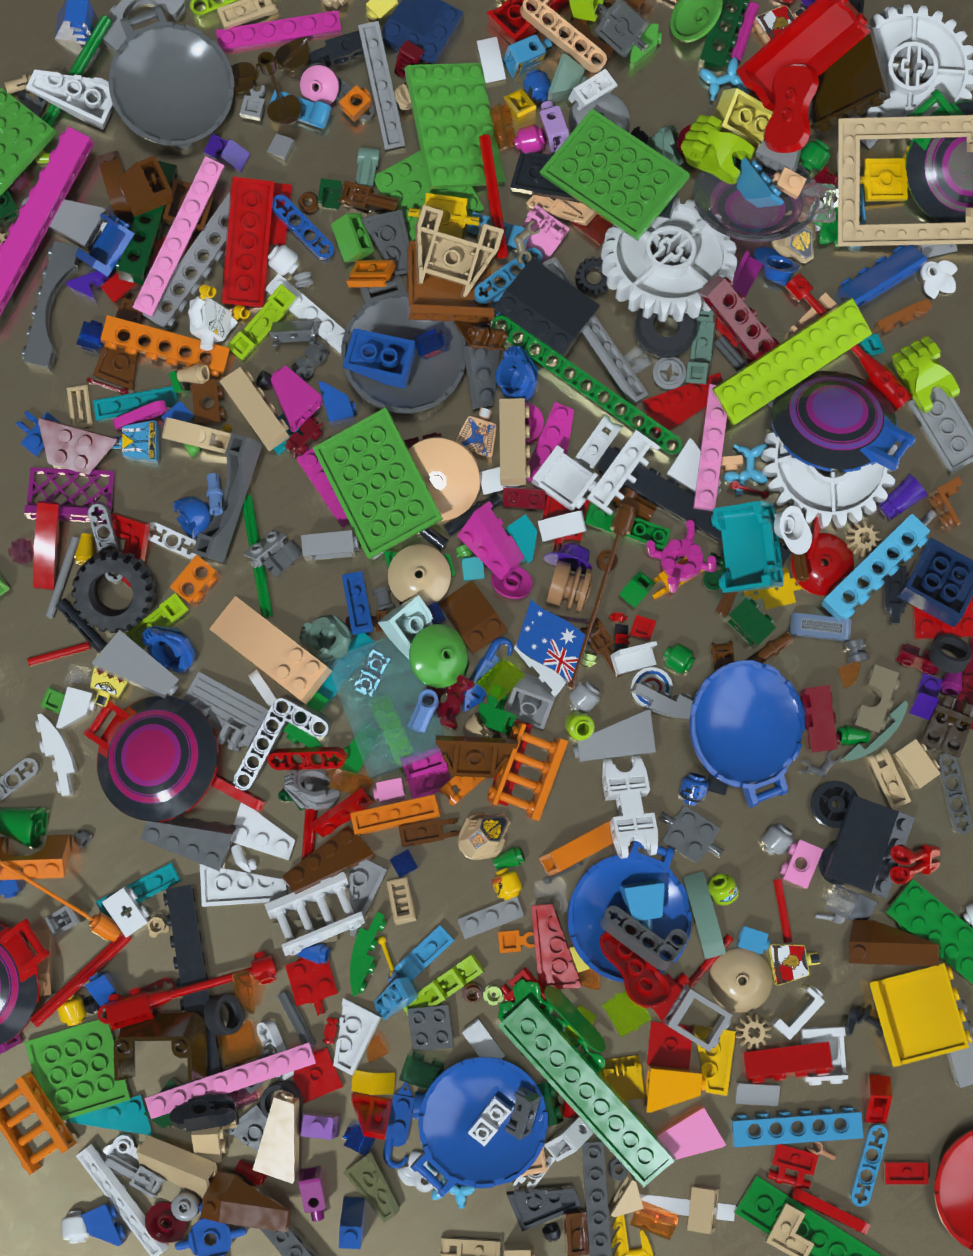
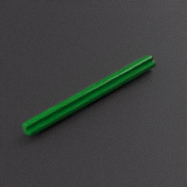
M105 15L100 17L67 75L83 74L112 24V20ZM51 103L42 120L52 126L62 109Z
M247 494L242 509L250 549L260 539L253 499L250 494ZM263 564L261 567H253L261 616L268 618L273 613Z

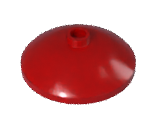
M819 533L813 561L806 560L809 574L807 581H797L793 556L791 558V571L798 585L805 591L819 596L829 595L854 570V558L850 548H847V544L842 539L829 533ZM822 559H826L828 561L827 566H823L821 564Z

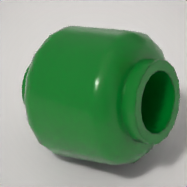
M818 139L809 141L801 152L800 158L803 160L801 165L811 172L813 169L821 170L831 157L830 148Z
M676 643L673 647L668 646L663 655L666 658L665 666L679 674H683L685 671L689 672L696 660L693 657L694 651L680 643Z

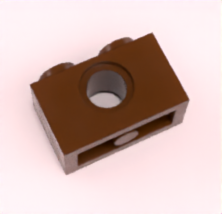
M217 380L206 381L203 384L191 383L195 424L200 426L222 425V419H225V409L220 404V398H223V387L219 386ZM207 399L214 400V405L211 408L204 407V402Z

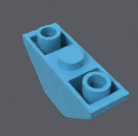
M744 157L740 167V178L737 182V189L743 197L757 208L782 205L784 200L780 196L781 191L774 184L770 183L772 179L765 172L761 171L763 167L756 160L750 161Z
M408 977L397 978L374 1001L375 1009L386 1020L410 1005L419 995Z

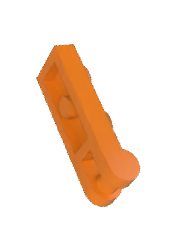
M454 776L440 787L439 791L449 798L448 802L453 806L485 778ZM454 785L460 790L456 794L451 789Z

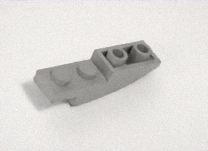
M642 681L641 684L635 683L631 692L648 700L646 709L667 717L690 720L694 699L692 696L682 693V695H674L673 699H671V695L663 691L658 693L652 690L653 686Z

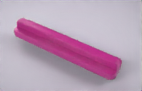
M748 3L731 55V59L735 57L738 62L742 60L759 8L757 3Z

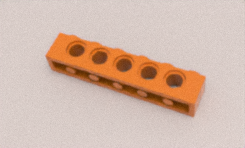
M109 315L106 316L100 339L106 348L114 350L117 347L125 349L124 352L132 355H137V352L146 354L145 358L155 361L158 358L166 360L165 363L173 366H178L179 363L186 365L187 368L202 363L208 366L210 376L218 377L219 374L224 375L230 348L213 344L212 350L206 351L200 348L201 340ZM121 332H128L130 338L127 341H121L118 339V335ZM142 337H147L151 342L148 346L142 347L138 343ZM162 343H168L171 349L168 352H162L159 346ZM188 348L192 353L189 357L183 358L179 354L180 350ZM207 353L212 357V360L209 363H203L200 360V356Z

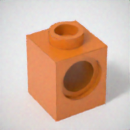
M356 85L339 101L340 109L355 122L372 106L370 99L372 96L364 87L360 89ZM354 99H361L362 103L355 106L352 104V101Z

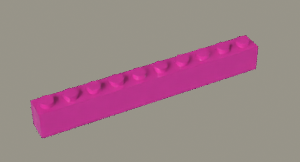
M69 126L60 135L57 148L50 153L49 162L46 168L44 167L41 170L36 186L31 188L28 201L21 206L17 221L10 226L6 241L0 244V315L95 144L90 137Z

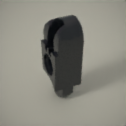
M354 31L325 40V47L309 54L312 64L325 63L328 68L355 61V58L364 56L359 31Z
M223 1093L209 1094L189 1099L188 1104L176 1106L170 1112L169 1118L172 1126L179 1129L186 1128V1132L229 1125L236 1119L237 1111L233 1100L228 1095Z

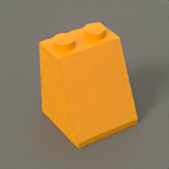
M648 1065L644 1109L646 1112L651 1113L701 1096V1090L705 1091L706 1078H704L699 1070Z

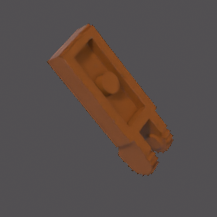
M923 299L879 320L874 325L877 333L881 331L887 333L895 329V324L901 321L903 324H906L914 319V315L921 317L928 313L932 308V302L928 299Z

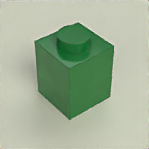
M640 570L619 595L635 608L656 583Z

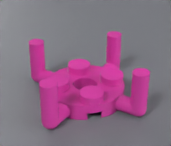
M692 520L686 522L687 533L685 539L671 540L663 551L656 550L653 541L646 543L648 555L661 559L662 568L669 577L667 581L671 593L677 591L680 581H687L689 578L697 576L701 570L709 572L717 570L716 558L709 556L708 562H704L701 548L693 542L695 525ZM681 556L688 559L687 563L683 565L678 564L676 560Z

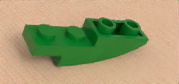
M590 503L584 519L585 524L616 536L613 534V530L610 529L615 511L610 516L593 503ZM635 517L631 533L629 535L625 534V537L621 538L644 545L648 541H653L655 548L664 550L671 530Z
M377 911L369 930L360 927L353 946L350 961V985L352 995L357 997L358 993L363 994L368 983L364 980L368 973L372 975L377 964L374 962L375 956L368 954V951L374 950L378 942L375 936L378 931H383L387 922L384 919L386 914Z

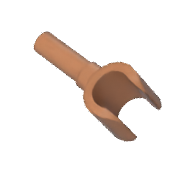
M812 1142L814 1144L813 1149L806 1148V1151L816 1155L821 1154L832 1160L836 1159V1155L826 1151L821 1142Z

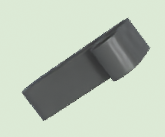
M617 906L608 907L600 920L601 927L607 933L652 966L663 971L672 965L688 941L687 934L681 929L672 930L666 939L663 940ZM626 929L632 931L633 934L627 933ZM672 940L678 941L679 944H675ZM643 942L648 943L651 947L645 946ZM661 955L666 956L668 960L663 959Z

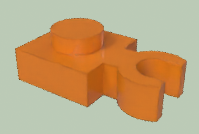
M519 930L499 931V952H521L520 945L534 948L535 944H529L526 941L528 936H534V932H526L523 936H520Z

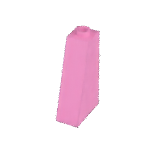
M700 1106L655 1134L676 1157L675 1160L726 1146L703 1106Z

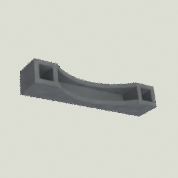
M54 241L53 247L50 246L48 250V267L45 266L43 269V286H40L37 292V298H39L38 305L33 308V324L27 330L28 343L27 346L23 347L21 354L23 362L28 366L49 371L52 369L56 350L49 332L50 307L60 286L77 272L80 258L75 256L79 249L78 246Z
M235 433L231 434L225 452L227 479L222 498L223 513L213 516L210 525L198 534L193 550L194 554L224 563L263 443Z

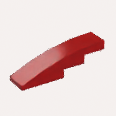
M167 235L157 242L148 274ZM139 257L134 258L132 261L138 260ZM117 272L101 288L116 304L129 291H134L141 284L121 280Z
M37 502L33 588L54 590L56 585L57 544L59 542V503Z

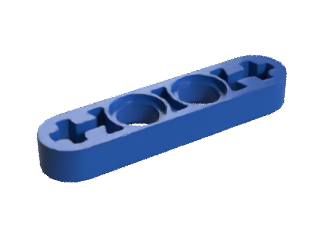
M275 196L272 202V212L320 260L330 259L334 253L333 244L286 196ZM276 201L279 203L283 201L285 203L283 207L287 211L289 208L292 209L286 217L283 216L285 211L282 208H276ZM297 215L300 217L301 223L296 226L292 225L289 222V217ZM306 230L314 231L315 239L311 241L305 239L304 232ZM318 238L321 239L319 244L322 247L327 246L329 248L327 251L329 253L328 255L326 253H320L321 247L318 244L316 245V247L312 246L317 242Z

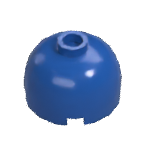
M185 496L173 502V511L176 512L178 510L179 513L177 521L188 537L192 536V539H195L199 533L210 525L211 516L208 502H203L195 496Z

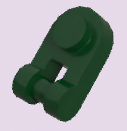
M711 552L710 556L716 558V564L722 566L721 571H705L702 582L707 590L717 591L720 589L719 577H721L723 572H726L725 559L717 556V553Z

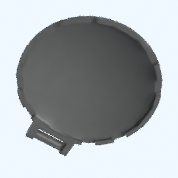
M159 5L153 7V10L127 19L125 17L120 19L127 38L112 59L108 84L111 101L121 120L140 137L157 144L169 146L191 144L204 139L214 132L226 118L234 95L232 68L221 47L195 27L187 24L185 26L167 22ZM154 18L158 21L134 31L131 28Z
M400 275L393 276V279L386 281V287H359L364 305L352 316L345 329L341 345L342 364L344 363L354 328L415 341L416 354L406 389L385 385L344 368V372L352 387L367 402L380 409L386 407L389 412L416 413L440 404L456 389L464 374L466 361L463 346L467 345L463 335L459 332L454 322L408 320V295ZM396 287L397 290L373 298L370 297L372 293Z

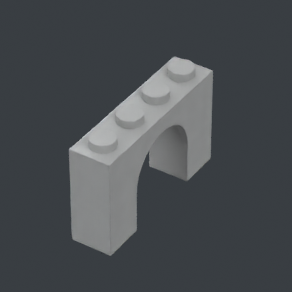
M121 0L118 5L115 4L109 11L108 17L112 20V24L101 42L116 53L127 38L120 19L128 17L139 6L150 5L155 7L159 5L163 13L176 22L187 9L188 4L186 0Z

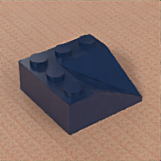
M402 0L381 31L383 44L385 47L399 53L400 47L408 40L424 50L419 65L439 64L464 21V12L441 0Z
M931 537L923 546L898 597L954 628L962 619L973 597V560Z

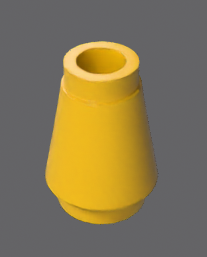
M81 534L74 556L76 563L79 565H83L95 555L92 534Z

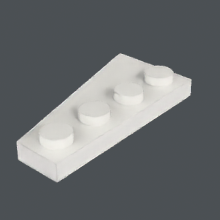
M200 864L202 907L267 903L287 895V884L282 879L225 868L217 871Z

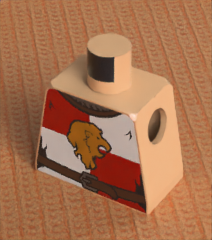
M783 5L755 17L753 25L767 44L804 11L799 8L791 13L789 8Z

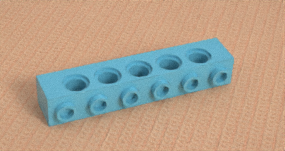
M911 514L823 600L821 605L839 622L843 618L848 620L855 613L854 608L858 604L862 606L870 598L868 594L873 589L877 591L885 583L883 579L888 574L892 577L899 570V563L903 560L907 562L914 555L913 550L917 546L921 548L929 540L927 536L930 530L917 517ZM909 537L912 543L905 544L901 538ZM887 552H895L897 554V558H889ZM872 566H880L883 572H874ZM865 580L868 587H860L857 581ZM850 594L853 597V601L846 602L843 599V595Z

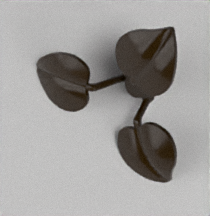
M307 37L293 40L281 46L276 51L275 56L271 52H262L257 59V69L248 62H240L231 66L234 76V92L236 93L250 91L254 86L253 80L258 79L260 70L264 75L271 77L279 100H274L268 105L267 114L269 119L276 124L292 125L301 115L300 101L294 95H287L282 98L274 74L277 71V65L281 68L286 66L288 70L294 71L303 68L308 63L310 56Z

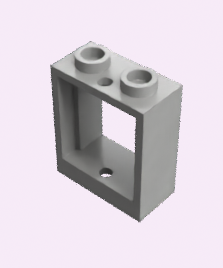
M352 530L301 535L302 552L306 561L356 556V551L359 550V540L356 535L354 536Z
M685 985L663 1022L710 1052L712 1048L718 1045L723 1030L730 1026L733 1015ZM694 998L721 1014L705 1041L678 1025Z

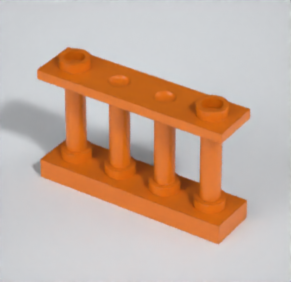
M517 723L516 726L512 727L509 737L511 739H518V747L520 741L523 740L547 749L549 752L547 760L540 761L517 752L518 747L513 749L508 755L509 759L500 767L494 786H491L488 791V803L497 805L498 801L502 800L525 809L527 812L526 817L539 821L568 741L556 737L554 741H547L524 732L526 725ZM513 760L540 769V772H542L540 779L533 781L509 772ZM506 780L533 789L534 795L532 800L528 802L502 792Z
M435 794L350 813L355 835H363L440 817Z
M30 1071L15 1080L18 1087L0 1099V1130L20 1159L22 1167L29 1175L40 1169L42 1166L39 1161L56 1149L64 1153L77 1144ZM23 1094L29 1102V1106L10 1118L4 1107ZM36 1113L41 1124L22 1136L16 1124L31 1114ZM47 1131L53 1142L34 1154L27 1143Z

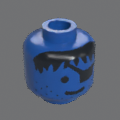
M537 69L526 74L523 86L531 100L544 102L548 99L551 81L546 72Z
M691 772L683 777L679 795L684 799V803L695 806L706 799L709 783L705 780V776Z

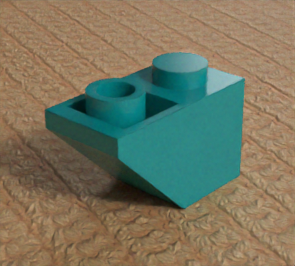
M525 514L506 527L505 532L508 536H512L525 557L522 563L526 561L530 565L533 560L538 531Z

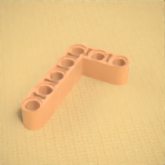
M550 0L523 1L520 13L524 19L589 72L597 73L602 70L607 61L606 54L546 4ZM532 4L536 11H528L526 5ZM542 18H549L552 24H544ZM565 31L568 34V38L560 37L558 32ZM575 44H581L584 47V51H577ZM591 58H598L600 65L593 64Z

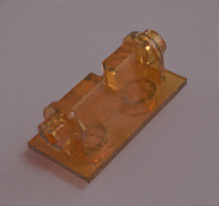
M498 103L491 109L490 117L495 128L494 137L497 138L495 142L498 143L500 150L506 144L508 148L515 146L514 127H506V125L513 124L510 108L507 105L501 106Z
M339 768L329 770L327 778L330 779L328 788L350 794L355 793L360 788L368 792L374 779Z

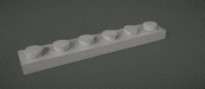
M379 21L358 25L384 148L389 150L405 146Z

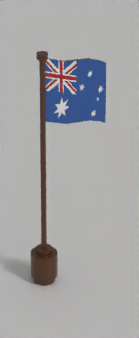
M619 504L611 522L610 529L613 530L616 538L586 634L582 633L568 621L544 610L531 599L516 647L523 654L554 670L568 681L567 687L570 689L576 688L577 674L620 537H625V534L629 535L631 533L636 517L635 508L626 504Z

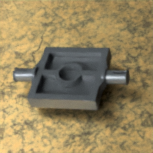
M616 0L613 6L608 9L603 4H598L596 10L603 17L595 32L623 57H626L635 45L642 52L647 50L645 48H648V44L641 39V36L650 23L625 0Z
M685 805L674 818L662 811V816H659L658 819L669 825L662 842L697 864L708 851H711L718 857L721 856L724 849L714 844L715 836L720 830L719 826Z

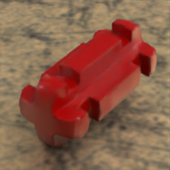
M327 1018L328 1024H325L323 1035L325 1039L322 1041L326 1044H334L335 1041L333 1039L336 1038L338 1028L336 1023L339 1021L335 1018Z

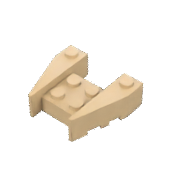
M422 205L415 225L417 284H423L425 274L463 285L460 297L464 298L497 253L504 230L482 224L476 243L438 232L443 211Z

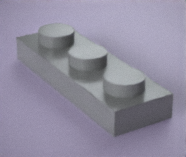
M516 896L457 920L464 938L467 939L524 916V913Z

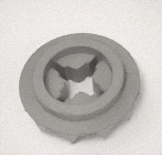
M675 357L661 358L654 365L653 379L658 386L665 390L676 389L684 382L686 369L679 359ZM670 365H672V373L676 375L671 376L669 381H667L666 374L662 372L667 371Z

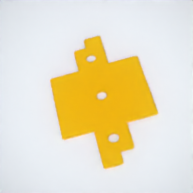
M786 567L783 568L784 584L782 587H778V590H775V588L744 591L745 597L750 596L753 600L763 598L765 609L767 610L796 603L794 591L802 588L799 585H795L796 580L794 578L790 579L789 571Z

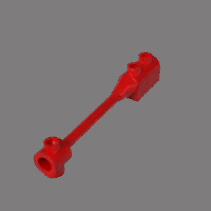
M801 273L797 274L786 284L785 288L798 302L805 299L820 317L827 313L826 309L810 293L814 287ZM858 344L850 348L860 359V363L870 377L867 382L871 383L885 395L895 412L913 397L885 365H882L872 356L865 353Z
M265 951L254 954V959L250 960L252 967L170 991L142 992V988H134L129 991L130 996L121 998V994L110 995L108 997L109 1002L104 1003L109 1026L112 1030L153 1019L152 1009L171 1001V999L252 975L255 976L256 981L260 985L270 984L276 980L275 975H277L272 955H267Z

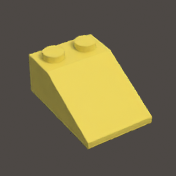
M738 88L723 90L714 113V117L722 121L719 132L735 134L750 143L756 150L764 140V129L772 115V111L764 108L760 101Z

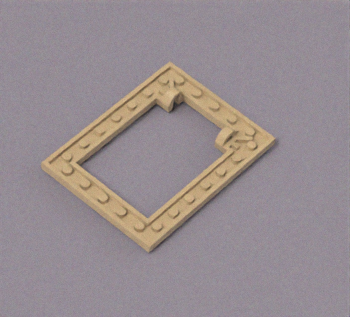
M973 115L838 118V246L973 244L972 207H966V222L859 224L860 140L967 137V152H973Z

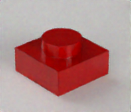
M636 615L630 636L650 642L656 621Z

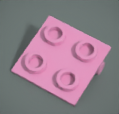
M536 205L533 210L529 211L527 219L521 227L525 228L528 222L535 221L530 226L531 231L534 232L536 229L541 228L539 233L529 236L526 249H538L542 254V261L545 262L549 260L570 229Z

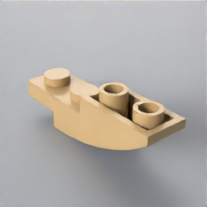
M166 417L161 438L225 454L231 433Z

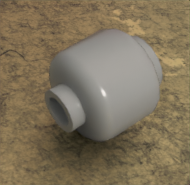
M590 681L586 683L579 682L576 688L569 694L572 702L570 706L575 711L590 712L600 701V690Z
M782 823L772 824L762 837V841L765 844L764 849L771 855L775 853L784 854L794 841L792 830Z
M184 1191L173 1199L171 1211L178 1220L189 1221L200 1212L201 1201L195 1194Z

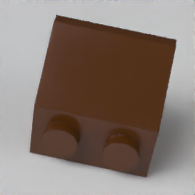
M174 179L171 189L173 202L166 205L163 215L165 224L172 226L192 183ZM213 190L196 225L195 230L197 231L204 230L215 190Z

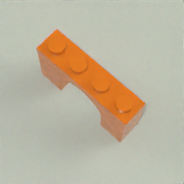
M48 835L43 849L27 856L8 855L6 838L0 837V860L30 879L64 878L71 855L69 835ZM0 865V880L22 879Z

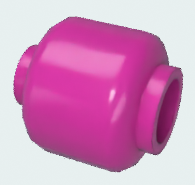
M533 124L520 128L514 141L518 150L521 149L523 153L538 152L546 144V137L543 128Z

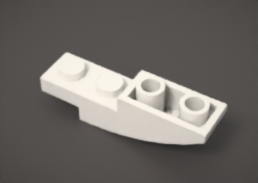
M38 714V720L35 722L37 731L41 732L42 740L39 742L42 753H45V756H54L55 758L52 760V767L54 772L58 774L59 780L56 781L57 791L65 797L74 795L70 774L77 773L78 770L72 751L65 737L56 728L53 721L45 714Z

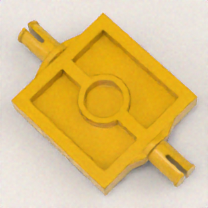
M905 158L863 160V175L860 176V184H863L865 189V202L906 201L908 199Z
M426 193L424 205L443 211L438 232L462 239L466 224L479 226L480 217L467 216L468 199ZM409 207L408 216L418 217L420 209Z

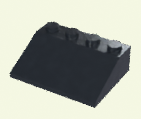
M531 258L505 290L494 308L565 358L601 305Z
M852 795L824 876L868 893L888 898L893 883L890 878V870L895 866H899V863L895 862L891 857V849L896 845H906L915 818Z

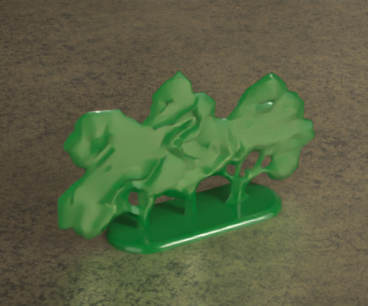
M524 979L516 983L513 987L516 1002L500 1003L499 1020L503 1021L530 996L538 1006H546L542 1011L571 1043L577 1042L575 1046L577 1049L581 1044L583 1045L581 1047L584 1050L583 1056L586 1058V1055L589 1054L590 1059L588 1061L600 1073L602 1068L605 1067V1059L597 1053H590L588 1046L596 1052H603L606 1049L605 1041L601 1034L569 999L554 986H547L544 991L547 1001H544L541 997L538 983L526 982ZM553 1009L562 1017L563 1020H560L559 1018L554 1017L552 1015ZM568 1025L581 1038L580 1040L572 1039L567 1035L566 1027Z

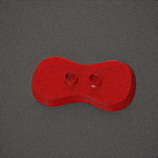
M792 64L781 68L775 75L772 82L774 108L763 135L765 145L771 151L792 153L800 150L807 143L810 136L809 105L819 85L818 74L814 68L803 64Z
M626 929L627 933L633 934L632 931ZM606 931L600 936L599 944L605 958L622 975L626 993L633 1004L640 1008H655L667 1003L671 999V985L660 971Z

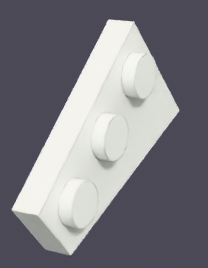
M241 803L234 825L239 826L233 843L289 861L296 840L259 812Z
M343 998L342 1016L339 1022V1037L336 1043L333 1066L350 1075H354L382 1017Z

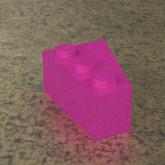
M489 501L474 511L457 537L502 580L515 571L525 557L512 536H508L501 526L504 523L501 518H496L491 510L493 506Z

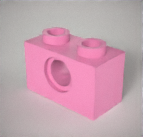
M402 778L377 782L376 788H373L375 801H379L380 804L406 800Z
M797 839L796 843L793 842L789 848L788 854L791 855L788 862L784 861L780 873L783 874L781 879L807 889L823 849ZM798 857H802L805 860V866L802 869H798L795 866V860Z

